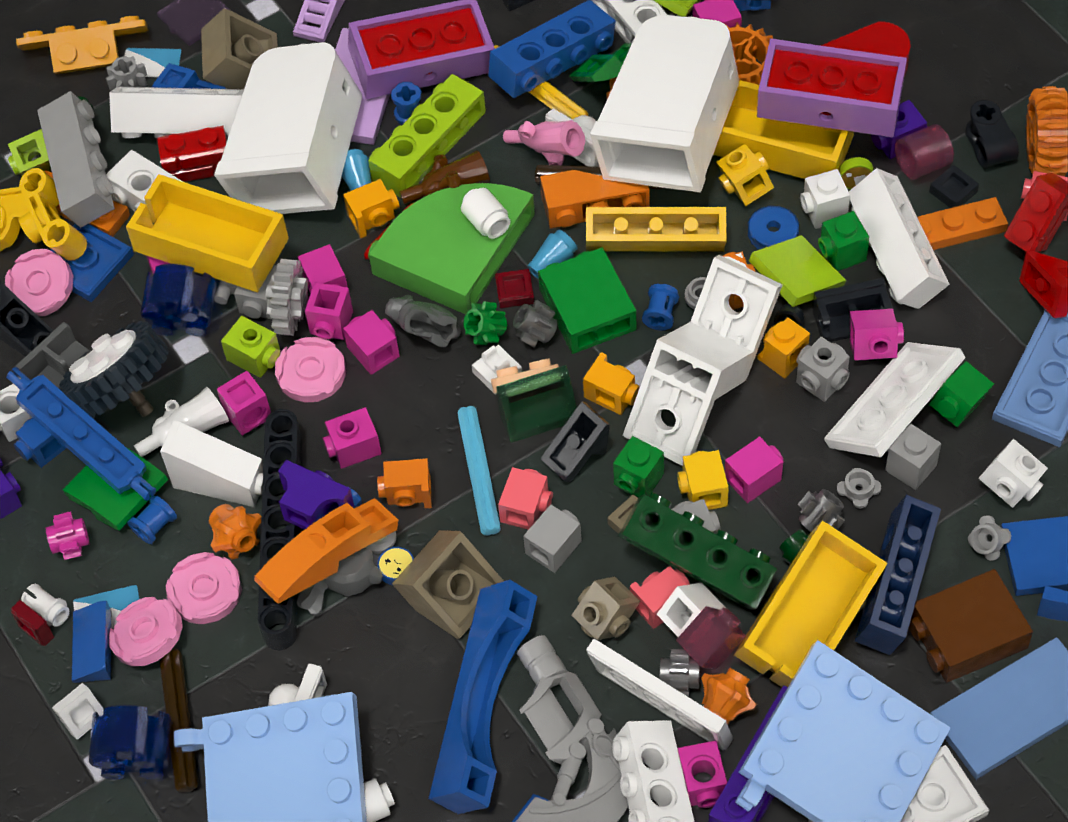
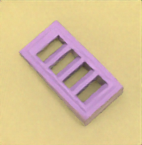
M304 0L293 31L294 36L324 43L345 0ZM313 12L319 13V14H324V16H322V15H317V14H313ZM308 22H310V23L318 24V25H321V26H320V28H318V27H314V26H309V25H307V24H308Z

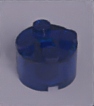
M180 264L156 266L152 274L149 270L146 276L140 312L141 317L152 325L153 330L158 335L168 336L173 333V330L186 331L187 334L192 336H205L207 328L211 324L216 292V281L211 275L204 272L203 277L193 274L194 267Z
M129 705L103 708V716H99L97 711L94 712L92 715L89 763L101 769V777L106 779H123L125 773H140L139 776L146 779L162 778L163 770L168 767L171 717L162 711H159L158 717L147 715V707Z

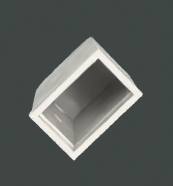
M659 15L646 20L639 27L598 121H595L590 133L603 180L701 193L706 180L705 174L739 85V75L730 32L725 24L716 20L700 19L697 17Z
M320 42L273 48L261 54L253 63L221 161L218 162L214 174L231 198L280 214L335 209L338 198L337 191L359 112L362 94L335 49L330 44Z

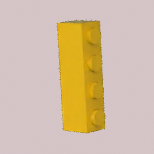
M586 207V251H593L603 247L604 251H724L726 207Z

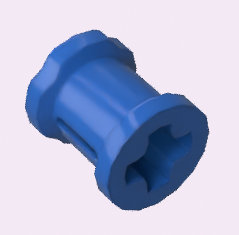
M412 82L399 83L391 92L392 101L396 105L394 117L399 124L403 125L412 115L414 109L420 104L421 90Z
M654 284L648 290L650 301L648 309L643 312L642 321L646 326L654 330H668L673 326L674 318L672 311L673 306L679 300V294L677 289L670 285Z
M153 496L149 499L150 504L137 518L131 517L128 520L131 530L148 544H152L156 540L155 535L168 522H174L177 518L175 511L169 504L158 496Z

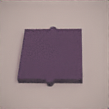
M175 0L157 12V15L169 27L171 34L176 33L190 46L202 38L201 29L222 9H230L221 0Z

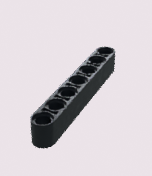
M278 409L271 412L265 421L260 570L277 552L300 533V527L284 520L279 504L282 497H276V495L286 492L283 490L278 472L282 465L277 464L288 460L302 466V436L296 415L288 409ZM289 430V431L286 432V433L279 434V432H281V431ZM283 524H284V525H287V526H286L285 528H283V529H279V530H276V529H275V527H277V526H279V525H283ZM259 586L258 624L264 642L273 650H285L293 645L297 637L298 594L277 604ZM276 624H285L280 630H270Z

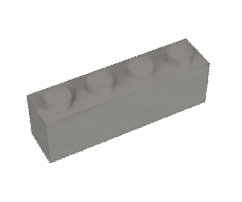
M70 91L37 111L61 212L81 228L115 209L111 196L114 190L105 173L107 163L100 153L98 143L101 142V139L93 125V109L86 100L81 101Z

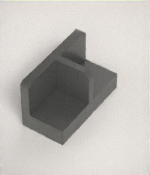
M63 322L15 367H18L30 380L43 374L59 388V383L64 379L63 376L69 371L70 366L80 359L85 352L89 353L91 351L75 340L71 327Z

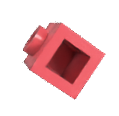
M512 467L498 503L500 522L529 530L541 516L542 512L552 503L553 492L548 491L547 476L533 469L521 470Z

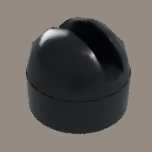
M787 303L777 311L774 317V324L776 325L792 315L794 316V322L802 327L805 317L804 312L800 306L792 307Z

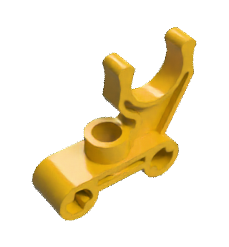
M32 168L23 174L19 187L0 190V251L13 245L21 227L33 243L37 244L43 240L46 246L68 261L76 260L86 250V237L60 218L56 209L59 200L54 179L43 170Z

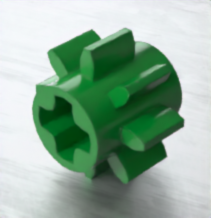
M483 301L482 304H471L472 309L464 316L465 334L474 336V344L487 345L488 343H499V337L507 329L506 313L504 311H496V302Z

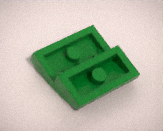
M624 43L612 55H592L569 77L573 81L585 82L604 81L617 77L632 43Z
M130 450L145 464L146 471L142 478L152 487H155L157 492L169 479L150 462ZM87 465L63 489L69 500L91 510L97 520L118 531L147 502L132 488L121 494L117 493Z

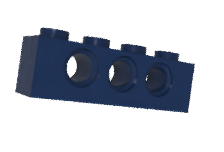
M905 495L891 513L879 553V558L885 561L887 565L866 598L855 642L891 655L906 638L941 508Z

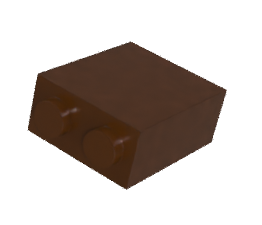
M996 569L916 601L909 624L913 637L917 641L921 640L927 649L926 656L932 670L935 673L940 672L946 683L1028 649L1033 630Z

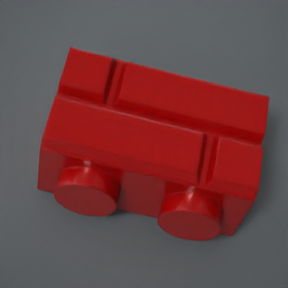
M224 125L157 137L162 169L183 182L214 177L218 162L221 161L227 143Z
M1053 173L1037 176L1004 237L1024 251L1042 252L1047 250L1068 213V182Z

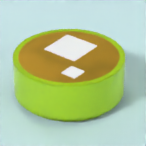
M861 157L850 158L844 161L839 168V173L848 189L854 188L874 171L872 163L868 159Z

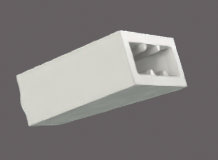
M173 421L160 450L173 488L255 507L263 490L262 459L186 424Z

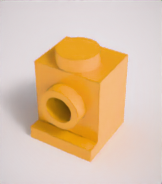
M381 179L343 194L347 215L360 238L367 236L366 230L382 226L388 221L395 219L394 210L400 208L395 192L392 189L387 191Z
M787 317L784 321L777 323L767 331L763 339L764 349L758 354L757 359L785 379L798 366L796 362L801 350L806 345H809L810 333Z
M602 352L583 378L584 398L619 415L623 414L628 405H634L640 388L639 385L635 384V375L631 374L627 368L621 365L614 366L608 363L607 355Z

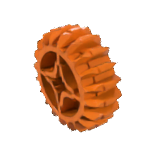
M738 22L735 27L729 28L727 26L730 32L739 80L760 85L769 41L773 39V35L765 36L763 28L754 31L751 24L746 28L740 27Z
M1056 86L1036 88L1029 97L1026 114L1025 139L1029 169L1032 174L1036 171L1065 176L1068 172V93L1065 88H1056Z

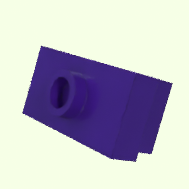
M285 460L278 471L283 490L286 491L279 504L284 520L306 529L345 503L350 504L353 508L355 507L351 489L333 481L328 474L316 470L313 472L288 460Z

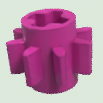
M71 511L55 515L53 519L54 525L46 527V535L52 554L61 552L64 560L82 556L81 546L89 545V537L84 519H73Z

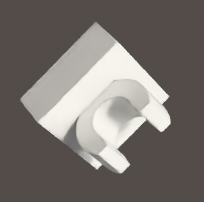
M493 345L482 353V357L472 364V372L493 392L490 379L497 378L496 370L517 366L518 372H522V367L499 345L495 347Z
M83 683L52 707L70 734L77 740L107 716V713L93 693Z

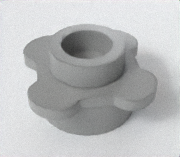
M861 468L852 469L846 475L845 481L837 484V493L852 500L856 508L866 507L868 500L873 495H878L881 492L880 482L874 480L870 472ZM860 486L862 490H857L855 487Z
M986 515L980 518V525L976 526L969 534L968 542L978 553L984 554L987 560L992 561L1000 557V550L1003 545L1011 541V533L1007 528L1002 529L998 526L992 516ZM989 534L992 536V541L987 540Z

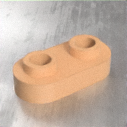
M550 358L530 362V370L518 372L517 366L496 370L497 378L490 379L493 393L561 378L558 364L551 365Z

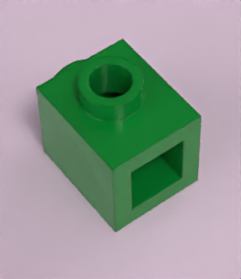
M851 211L822 222L821 237L818 238V245L822 255L827 258L829 263L837 271H841L867 260L870 236L855 212Z
M965 361L943 383L929 405L958 427L980 405L994 383Z
M632 436L613 462L614 485L632 495L634 494L636 497L643 494L649 497L664 475V452Z

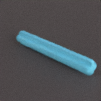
M474 406L461 407L457 413L480 530L483 535L489 536L499 533L501 528L477 409Z

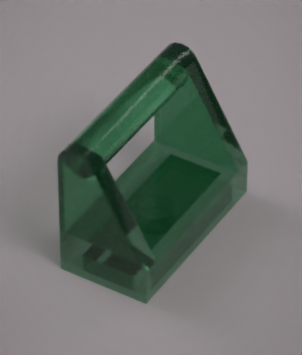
M566 365L496 387L499 415L511 443L563 427L577 409ZM559 382V388L509 403L508 398Z

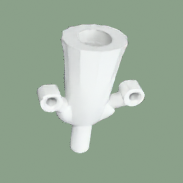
M206 387L182 406H179L176 400H169L165 404L166 411L164 415L158 418L152 427V435L135 444L134 448L138 455L143 457L156 448L163 446L173 421L181 422L201 432H205L229 422V419L217 398Z

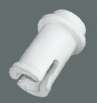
M36 583L27 588L35 594L36 599L26 592L22 594L21 601L45 619L48 626H60L69 616L70 611L66 601L61 598H54Z

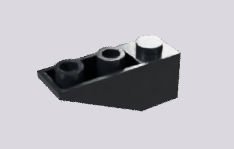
M0 281V339L26 357L53 330Z

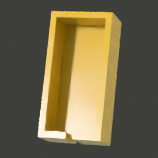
M739 80L737 91L713 155L725 157L730 152L746 144L753 154L758 151L762 154L769 165V170L803 179L836 169L839 171L840 165L844 162L850 147L854 131L757 117L759 85Z
M158 174L144 197L146 204L140 203L126 226L135 252L257 293L289 239L283 214Z
M822 520L808 536L734 656L761 674L768 670L772 671L773 674L769 679L781 687L783 685L788 687L810 648L817 640L832 650L836 648L887 563Z

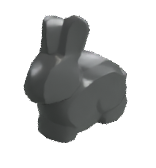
M411 295L392 297L386 303L385 314L399 324L407 333L418 335L439 347H446L451 338L457 339L461 335L462 330L457 324V317L449 310L437 304L414 301Z
M363 548L339 561L338 572L301 591L297 599V606L307 609L312 616H319L322 611L324 590L330 589L344 596H351L362 593L371 584L381 583L383 575L377 568V565L373 563V552Z

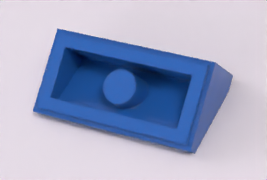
M99 601L73 611V683L111 680V648L109 647L111 609L107 601Z

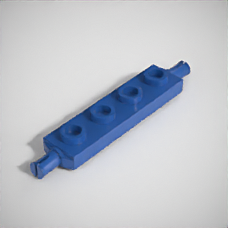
M18 367L12 369L13 373L9 371L6 378L20 389L16 397L17 404L117 493L121 494L132 488L145 501L150 499V495L154 496L156 488L152 487L142 478L146 471L145 464L75 402L70 400L43 374L30 380Z

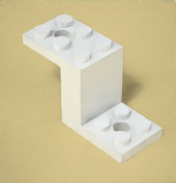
M721 255L714 257L691 322L657 339L623 436L628 439L634 436L662 450L664 457L683 466V456H689L696 452L714 401L747 380L783 284ZM731 294H736L742 298L744 303L742 312H735L731 309L729 305ZM663 409L670 410L674 414L676 419L674 427H669L662 421L661 412Z

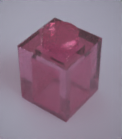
M706 606L676 641L701 667L716 670L746 635L737 627L740 624L739 619L728 609Z

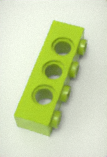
M451 74L443 83L438 84L432 95L423 104H419L414 109L408 120L402 126L396 127L391 137L381 147L376 148L372 152L368 160L372 181L381 179L387 190L392 189L401 198L399 191L417 185L432 169L434 157L440 154L446 155L486 113L484 91L454 74Z

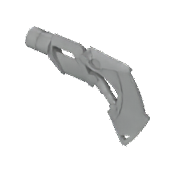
M545 635L537 636L526 642L517 651L518 657L536 684L532 696L519 711L521 714H526L548 750L545 753L549 760L562 765L551 800L546 801L535 797L516 822H618L626 811L628 802L621 792L620 782L622 775L619 761L613 755V740L617 733L615 729L610 734L604 731V724L600 720L602 714L577 674L567 671ZM560 685L579 715L575 726L572 725L550 688ZM586 755L589 767L586 791L581 798L566 800L570 786L574 783L582 759Z

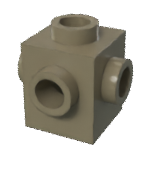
M616 577L595 580L578 597L579 604L572 616L581 624L583 632L596 640L619 637L630 626L631 621L629 618L641 601Z

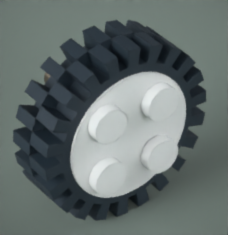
M138 321L136 324L131 323L125 329L123 327L118 329L114 336L104 334L99 337L91 346L93 350L89 353L85 352L80 359L70 366L69 371L63 376L64 379L59 383V389L91 417H94L96 413L101 415L107 408L110 410L115 408L119 400L124 402L129 399L133 406H136L141 416L145 417L154 408L141 393V384L149 382L154 377L151 373L160 370L162 367L161 363L166 361V355L169 354V350L148 322Z

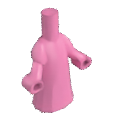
M572 120L545 121L537 125L525 121L518 130H506L503 134L505 143H524L536 152L542 153L549 165H562L565 158L563 155L576 157L584 151V132L577 122Z

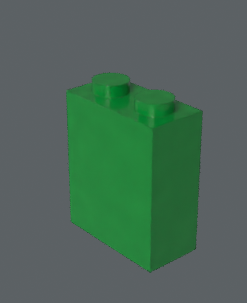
M603 247L593 251L582 252L577 257L560 263H552L538 271L540 293L547 306L555 312L553 318L557 320V326L572 354L637 330L636 309Z

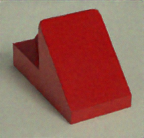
M1026 251L1019 282L1053 318L1066 317L1068 312V261L1035 251Z

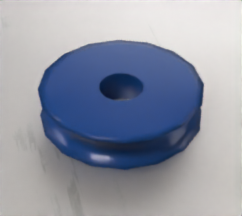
M781 206L760 208L752 214L748 221V237L751 243L759 250L799 236V222L796 215L789 209ZM776 227L779 230L776 232L769 231L768 228Z

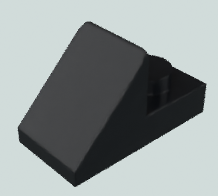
M582 401L540 459L563 481L572 482L592 454L605 455L610 424L586 402Z

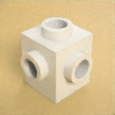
M1013 439L986 468L979 479L1013 508L1023 497L1027 501L1034 497L1043 486L1039 479L1048 468Z

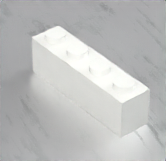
M116 87L109 93L111 132H120L124 138L141 137L142 133H154V137L157 138L224 125L228 140L244 89Z
M876 168L849 191L852 204L851 210L855 212L870 236L869 246L873 248L878 259L876 264L879 270L887 278L890 285L889 292L893 299L899 304L919 309L950 284L898 177Z

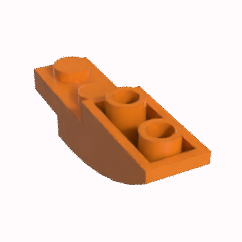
M375 498L356 508L345 503L314 522L287 543L255 575L254 581L279 604L338 572L339 561L395 532L398 527V519Z

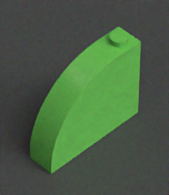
M474 183L460 185L456 188L449 187L427 195L406 208L393 220L381 238L372 243L368 253L372 274L466 315L472 309L471 304L478 302L495 276V273H497L534 217L533 194L505 185ZM487 188L508 211V218L511 223L507 231L500 237L490 239L488 236H483L461 212L463 198L469 191Z

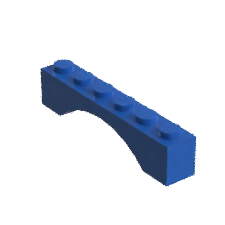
M512 580L480 589L428 798L456 814L488 808L497 773L490 748V722L493 704L505 670L518 646L530 630L538 597Z

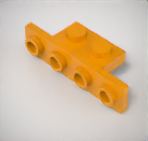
M127 16L120 18V23L107 25V21H94L88 23V28L75 30V26H62L55 29L56 33L43 35V31L26 32L23 34L24 38L16 39V44L21 50L50 47L53 71L55 74L112 66V63L119 58L115 36L147 32L149 29L147 22L144 19L139 20V16Z

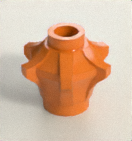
M223 504L216 507L209 517V524L213 531V540L211 542L213 551L215 553L220 550L226 551L232 560L237 559L240 552H248L254 546H257L260 540L256 535L262 516L259 513H246V509L243 506L233 508L229 504Z
M729 668L726 674L709 675L704 673L701 678L704 686L703 707L726 720L727 724L738 715L746 711L755 710L758 705L752 699L749 688L746 686L750 679L732 668Z

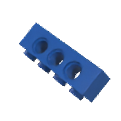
M588 0L490 51L488 76L511 97L516 98L525 92L533 90L543 82L557 77L569 68L583 63L592 55L606 51L613 44L616 21L594 2Z

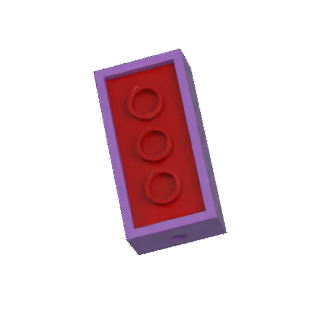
M459 0L349 23L348 49L366 99L391 94L397 84L402 82H412L421 88L443 83L451 74L461 79L487 74L489 71L490 51L495 49L477 0Z
M770 39L758 90L757 117L894 137L907 58Z

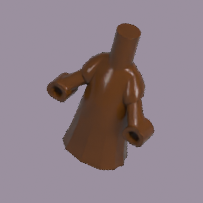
M477 150L451 163H448L445 155L440 154L434 157L431 172L424 176L420 184L401 190L399 193L403 204L449 187L456 188L464 184L490 183V178L485 162Z

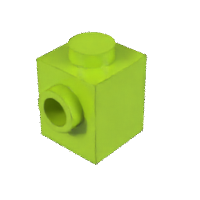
M244 316L238 319L221 340L226 360L259 378L264 375L268 368L275 366V362L281 352L276 333Z

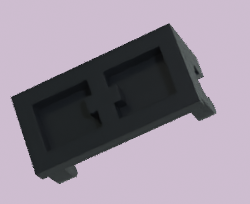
M883 278L814 292L813 315L820 336L829 342L850 338V311L892 309Z

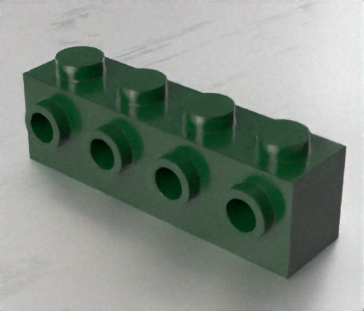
M652 492L649 497L645 494L638 497L617 537L669 566L682 571L687 576L703 583L705 586L748 610L757 608L778 569L769 564L771 560L769 556L754 548H751L749 552L736 546L738 540L732 535L719 529L716 534L702 527L705 523L704 520L687 511H684L683 515L669 508L672 503Z

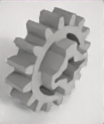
M280 259V263H277V272L271 275V282L266 287V314L273 318L271 327L274 329V333L279 335L294 336V332L298 330V322L304 317L309 300L308 279L302 277L303 267H301V261Z

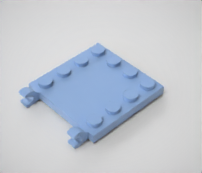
M817 640L810 648L742 765L739 773L748 778V781L735 803L750 811L752 806H757L766 790L813 822H900L947 736L950 727Z
M353 692L202 717L203 729H180L174 731V746L176 748L182 747L183 752L204 749L208 822H367L357 696Z

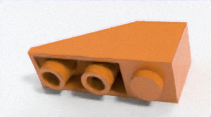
M577 170L540 176L542 200L550 229L569 227L586 222V207H650L648 185L603 180L601 175Z

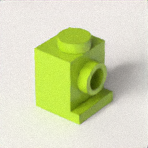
M42 129L8 144L12 156L8 157V161L16 175L21 174L23 176L32 168H39L43 171L51 170ZM37 155H40V156H41V157H39V158H37V159H35V160L32 161L33 157H35V156H37Z

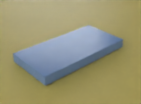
M1045 309L993 412L992 420L1058 447H1061L1068 432V312L1066 317L1053 318Z
M1057 637L930 712L932 716L950 727L945 740L975 779L980 778L1068 724V650Z

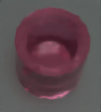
M932 124L896 140L895 143L898 163L904 174L912 180L950 165L954 160L951 141L945 130L938 124Z

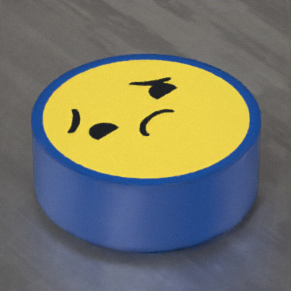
M391 547L382 552L377 562L378 569L383 575L382 580L392 585L396 578L413 561L412 553L403 547Z

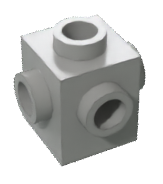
M820 337L812 346L806 345L799 353L796 360L798 363L796 383L825 402L847 382L850 372H848L850 356L846 354L840 345L830 343L823 337Z

